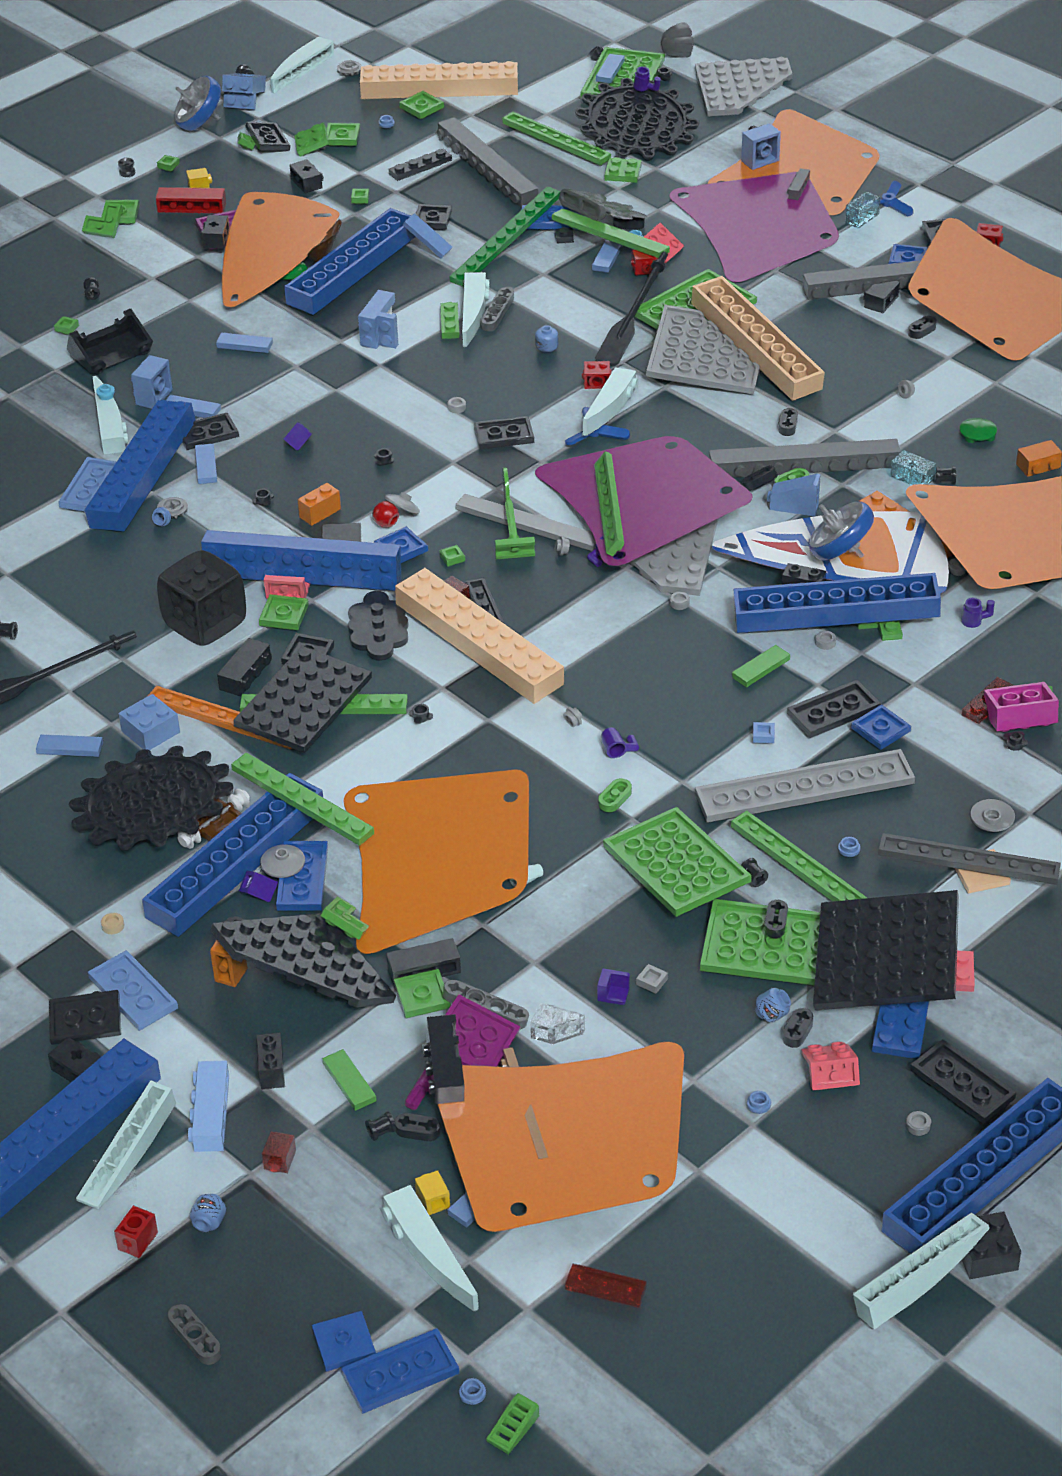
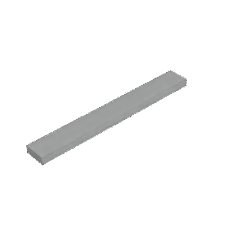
M464 494L456 503V510L508 525L504 505ZM514 509L516 528L554 540H559L560 536H564L566 539H569L570 545L590 551L596 548L594 535L590 531Z

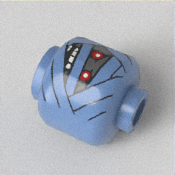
M548 325L539 328L535 333L537 349L543 353L553 352L558 347L557 330Z
M771 988L756 998V1014L760 1019H764L767 1022H776L789 1013L790 997L784 990Z
M216 1194L200 1195L190 1211V1219L193 1226L202 1232L216 1230L226 1214V1206Z

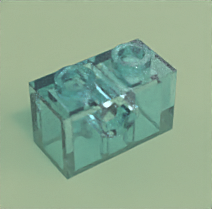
M866 191L846 205L845 222L853 227L860 228L878 216L881 197Z
M905 450L891 462L890 477L907 484L929 485L935 479L936 463Z

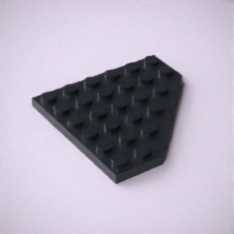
M322 913L212 923L210 932L234 960L242 962L245 959L255 963V968L273 974L276 971L286 975V980L304 986L306 983L317 987L318 993L331 998H335L336 995L349 1000L348 1004L354 1007L389 1004L395 1001L396 994L337 926H332L325 921V918L321 916Z

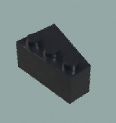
M456 1014L427 1017V1043H422L423 1057H428V1061H425L426 1076H431V1080H428L429 1094H434L435 1104L464 1101L465 1084L462 1061L458 1050L459 1037L456 1036Z

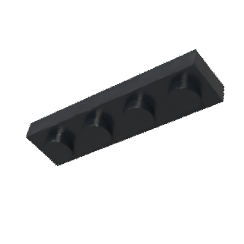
M438 149L435 152L424 154L421 157L410 159L408 162L389 168V175L396 181L448 163L452 161V155L445 149Z

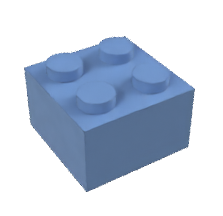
M768 123L742 132L741 161L752 170L779 161L781 131Z
M149 355L132 373L131 381L133 382V395L136 405L152 409L158 400H164L173 390L168 359Z
M153 694L119 712L121 731L142 749L151 750L180 733L178 714Z

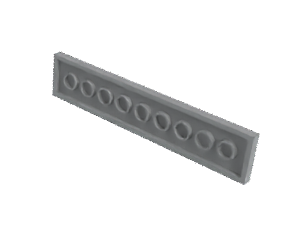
M898 749L695 787V795L706 821L712 822L738 817L745 811L755 814L915 784V776L902 750Z

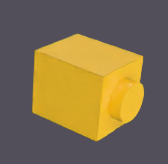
M206 168L186 171L189 188H210L209 184H212L211 174L207 173Z
M438 1170L415 1178L416 1195L429 1215L450 1208L449 1191Z

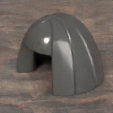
M687 23L676 24L663 33L661 47L666 55L677 57L691 56L693 36H691L692 30Z

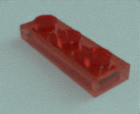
M997 677L962 709L961 715L980 724L989 715L984 690L1015 685Z
M574 1263L565 1282V1290L640 1308L647 1288V1281Z

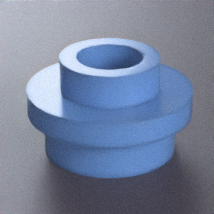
M383 115L380 117L379 126L383 129H390L394 126L395 122L392 116Z
M159 507L154 510L152 520L156 525L166 526L171 521V514L166 508Z
M845 837L838 845V851L846 857L858 855L861 848L858 840L854 837Z
M754 1091L747 1099V1107L754 1113L762 1114L771 1108V1099L764 1091Z
M471 1378L463 1382L459 1389V1395L464 1403L475 1405L484 1400L486 1389L481 1381Z

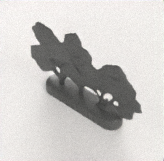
M562 189L559 194V200L563 206L593 220L604 219L606 213L612 217L625 220L633 219L632 217H647L646 214L631 210L633 209L632 205L605 201L607 198L603 194L573 189Z

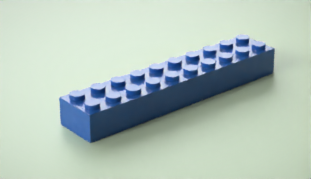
M389 208L284 286L286 304L314 315L416 237L403 226L404 222L412 215Z
M158 400L85 508L89 528L115 531L126 530L183 442L184 436L186 437L192 428L193 422L196 420L192 403Z
M207 530L201 541L202 550L216 555L233 566L239 572L242 579L264 580L265 575L304 577L305 582L315 585L395 591V586L402 579L401 546L398 544Z
M936 572L733 589L737 633L941 617V596Z
M291 773L286 775L323 797L322 789ZM267 791L142 899L145 918L179 937L241 883L247 870L254 871L261 865V857L265 851L271 847L283 845L284 841L291 839L313 818Z
M123 1038L0 1142V1218L140 1098L150 1081L157 1083L161 1079L159 1064L156 1058Z
M1046 1078L883 1213L882 1232L908 1253L912 1254L953 1226L956 1220H961L970 1213L974 1215L1062 1142V1087L1050 1078Z

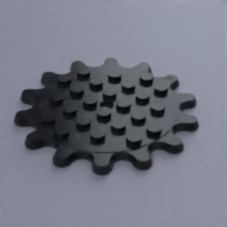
M629 78L621 79L619 87H612L604 82L599 83V95L589 93L582 95L583 103L589 107L578 108L575 111L578 119L588 121V123L580 126L581 133L583 135L597 136L598 138L595 140L596 147L600 149L614 147L617 149L620 158H627L630 153H640L645 160L650 161L657 151H663L673 156L678 150L675 143L687 145L692 143L694 137L687 133L686 130L696 129L699 126L697 119L686 116V114L694 110V105L689 102L679 103L676 101L679 96L678 90L669 89L662 92L648 89L646 91H638L633 87V82Z
M173 746L167 753L161 756H154L150 750L142 749L136 753L134 761L127 764L120 763L119 761H110L105 764V770L108 773L104 777L86 778L81 782V787L89 793L86 796L74 798L69 802V807L74 812H84L81 816L74 818L71 824L77 831L93 828L94 830L88 837L95 845L101 844L108 839L116 838L117 845L121 850H129L136 842L147 839L151 840L156 847L164 846L169 835H174L179 831L189 835L195 834L199 830V822L197 821L199 818L219 816L222 813L223 804L215 800L220 797L229 796L233 792L234 786L232 782L218 781L229 774V765L223 763L208 766L207 764L210 763L212 757L209 751H201L194 756L185 757L183 756L184 749L182 746Z

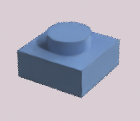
M753 722V743H774L775 723Z

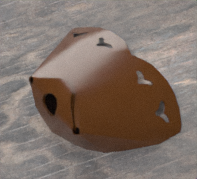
M338 219L326 232L325 238L307 254L315 263L330 253L341 227V219Z

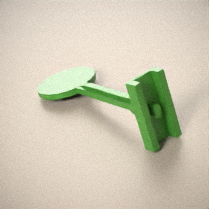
M503 467V491L509 537L508 539L495 540L496 559L535 556L534 537L519 538L517 535L513 503L510 499L507 467Z

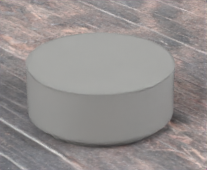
M454 397L448 401V410L450 412L461 413L465 411L466 401L463 398Z
M675 592L670 596V606L673 609L683 610L690 604V597L684 592Z
M821 631L816 635L815 644L820 649H832L836 645V636L830 631Z
M921 1111L912 1112L907 1116L906 1128L913 1135H925L930 1131L931 1118L928 1114Z

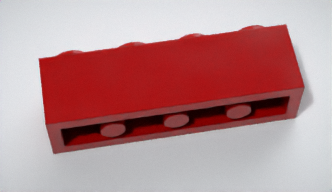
M159 187L156 195L157 211L165 213H223L226 205L225 188Z

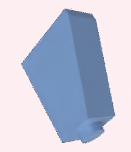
M813 474L774 483L772 491L769 490L767 495V502H770V510L816 516L819 506L821 474Z

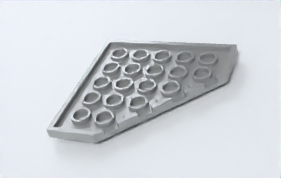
M784 57L774 59L762 58L758 60L747 59L743 61L731 60L727 62L716 61L712 63L700 62L695 64V71L707 116L740 114L745 107L749 108L754 105L757 99H763L769 95L770 90H776L783 85L785 80L789 81L792 79V70L788 58Z
M664 305L646 377L754 394L760 366L756 362L752 363L749 360V356L741 348L737 349L733 345L734 342L726 334L722 335L719 332V328L711 320L707 321L700 310Z
M717 519L628 563L632 567L636 566L640 570V574L648 581H653L660 592H684L688 595L700 596L716 531Z

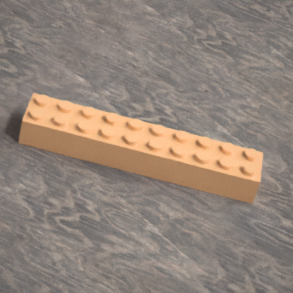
M517 62L361 66V99L409 98L421 91H425L434 97L518 95Z
M723 276L693 286L691 304L700 310L708 320H711L719 328L720 332L726 334L738 349L741 348L753 363L756 362L760 366L759 369L792 401L823 389L825 372Z
M428 569L420 570L395 586L396 604L533 704L564 685L563 665Z

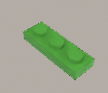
M458 302L440 303L442 339L460 338Z

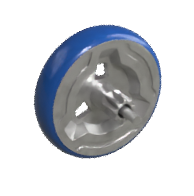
M202 76L193 81L186 89L182 90L178 86L175 88V90L181 93L174 113L175 122L180 128L186 131H193L202 126L211 117L219 120L220 117L214 112L220 100L221 88L214 78Z
M861 501L849 503L835 512L831 509L828 511L823 504H820L819 508L824 513L822 516L824 521L816 528L809 539L811 553L817 559L823 561L836 558L846 551H855L860 558L863 557L864 554L859 549V541L867 534L874 522L872 509Z

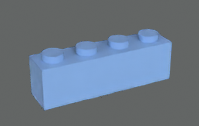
M198 1061V1071L193 1072V1084L196 1086V1090H192L191 1097L192 1104H195V1106L190 1109V1123H193V1127L188 1129V1140L193 1142L194 1152L224 1151L229 1088L227 1061Z

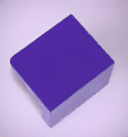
M298 421L285 436L284 440L294 449L299 450L313 433Z
M247 870L239 891L270 902L278 882L259 873Z
M603 968L597 985L598 1001L625 1005L630 990V974L628 972Z

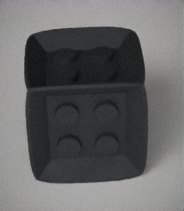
M199 550L185 556L165 569L157 579L159 607L165 623L175 632L197 645L204 646L218 640L241 624L246 617V597L241 575L233 566L210 552Z

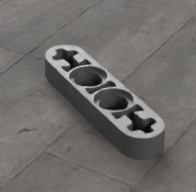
M503 287L498 290L481 318L482 330L493 331L498 327L514 300V290L512 288Z
M449 980L445 983L443 997L448 1002L453 1003L458 994L465 995L469 1000L470 998H478L481 1002L477 1004L521 1027L520 1029L527 1026L529 1012L525 1008L457 980ZM491 1007H499L502 1011H494Z

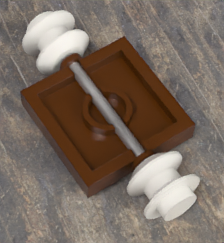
M237 788L234 790V794L227 796L228 803L219 798L215 801L223 804L222 813L219 816L199 818L197 820L199 822V830L195 834L189 835L179 831V843L183 847L191 849L194 847V842H201V836L208 841L213 839L242 814L243 806L248 807L250 805L249 794L245 790Z

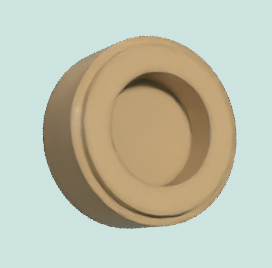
M118 913L106 914L101 919L102 930L107 934L121 932L124 929L122 915Z

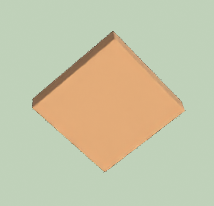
M955 868L968 894L1010 885V877Z

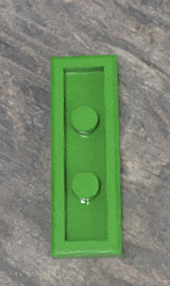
M774 645L733 671L732 678L748 687L789 661L790 654L779 646Z
M344 1049L322 1058L323 1065L355 1111L377 1101L376 1095Z

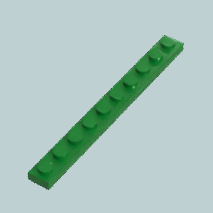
M546 187L449 276L450 282L464 287L465 273H480L559 199L561 191Z

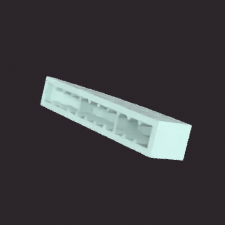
M319 36L290 55L270 78L272 93H276L334 56L333 41Z
M486 272L465 273L463 347L468 346L479 329L481 318L485 312L486 300H489V279H486Z
M615 367L583 418V435L587 436L607 423L621 410L629 397H632L633 390L638 387L636 371Z
M93 376L103 453L105 455L124 452L126 449L125 444H129L126 423L121 422V415L114 398L110 400H101L96 389L103 383L97 376Z
M154 1081L149 1082L76 1198L78 1202L99 1209L128 1177L176 1105L172 1088Z
M411 1185L383 1196L384 1207L382 1208V1213L387 1222L391 1221L395 1237L403 1241L418 1264L435 1282L471 1310H478L477 1292Z
M970 1213L856 1291L853 1297L858 1317L873 1329H876L915 1302L967 1255L989 1230V1225L973 1213Z

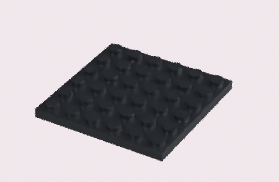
M958 890L821 902L813 997L814 1009L826 1010L956 999Z

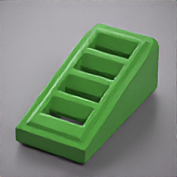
M517 1393L487 1437V1442L509 1455L538 1419L539 1405L522 1394ZM513 1417L519 1418L522 1422L515 1420ZM508 1425V1426L514 1428L516 1431L514 1432V1431L510 1430L509 1428H507L506 1426ZM500 1433H502V1434H504L505 1436L509 1437L510 1440L507 1441V1440L503 1439L502 1437H500V1436H499Z

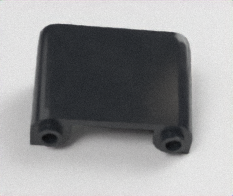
M131 308L123 311L124 317L121 320L116 318L113 325L88 335L84 332L79 334L77 330L69 333L67 342L69 354L91 374L97 375L110 367L141 354L146 355L149 353L153 340Z

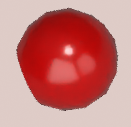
M382 501L373 509V520L378 526L383 528L392 527L399 518V510L393 503Z

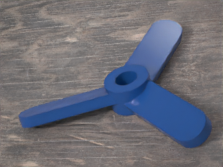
M897 181L891 183L887 193H884L882 198L855 201L856 205L859 206L881 203L883 206L891 207L905 216H911L914 213L911 206L895 198L901 188V184Z
M589 407L583 408L582 414L584 417L590 409ZM602 425L587 436L583 435V431L566 439L565 443L566 445H573L588 436H604L627 440L630 437V432L628 429Z

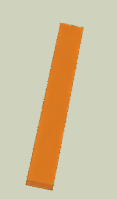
M157 685L149 694L155 695L178 714L292 749L234 726L233 720L240 713L239 711Z

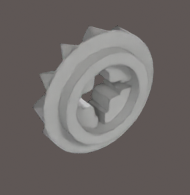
M353 60L343 61L338 64L337 72L342 76L346 75V77L358 75L361 72L362 65Z
M179 497L166 498L157 505V508H166L170 512L171 518L175 519L178 516H184V513L188 512L187 502Z

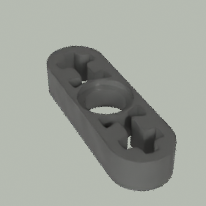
M178 1304L173 1306L168 1312L170 1327L201 1363L212 1365L218 1362L221 1358L219 1341L187 1305ZM176 1317H185L186 1324L184 1325V1322L180 1318ZM193 1330L202 1332L198 1338L193 1339L187 1336ZM205 1343V1346L208 1348V1350H210V1351L213 1350L214 1352H212V1353H209L208 1351L205 1352V1351H204V1346H203V1344Z

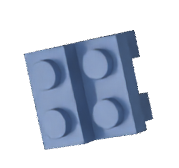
M240 73L223 75V107L256 109V93L265 92L266 76Z
M378 290L358 315L360 346L377 349L380 345L396 349L399 345L397 315L392 313L395 293Z

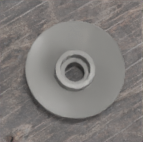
M401 492L400 495L385 494V499L394 505L412 513H420L418 507L410 501L412 498L410 495Z
M995 799L977 802L972 807L970 814L971 820L976 826L992 832L1008 829L1015 820V813L1012 807L1003 801Z
M284 844L271 847L261 857L262 870L276 878L293 876L305 864L303 852L292 845Z

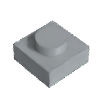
M648 964L636 978V985L656 994L668 980V973Z

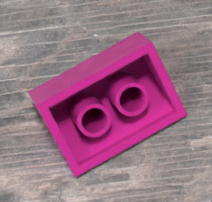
M1045 682L984 690L990 722L996 731L1006 732L1010 729H1027L1031 726H1048L1052 723H1058L1059 700Z

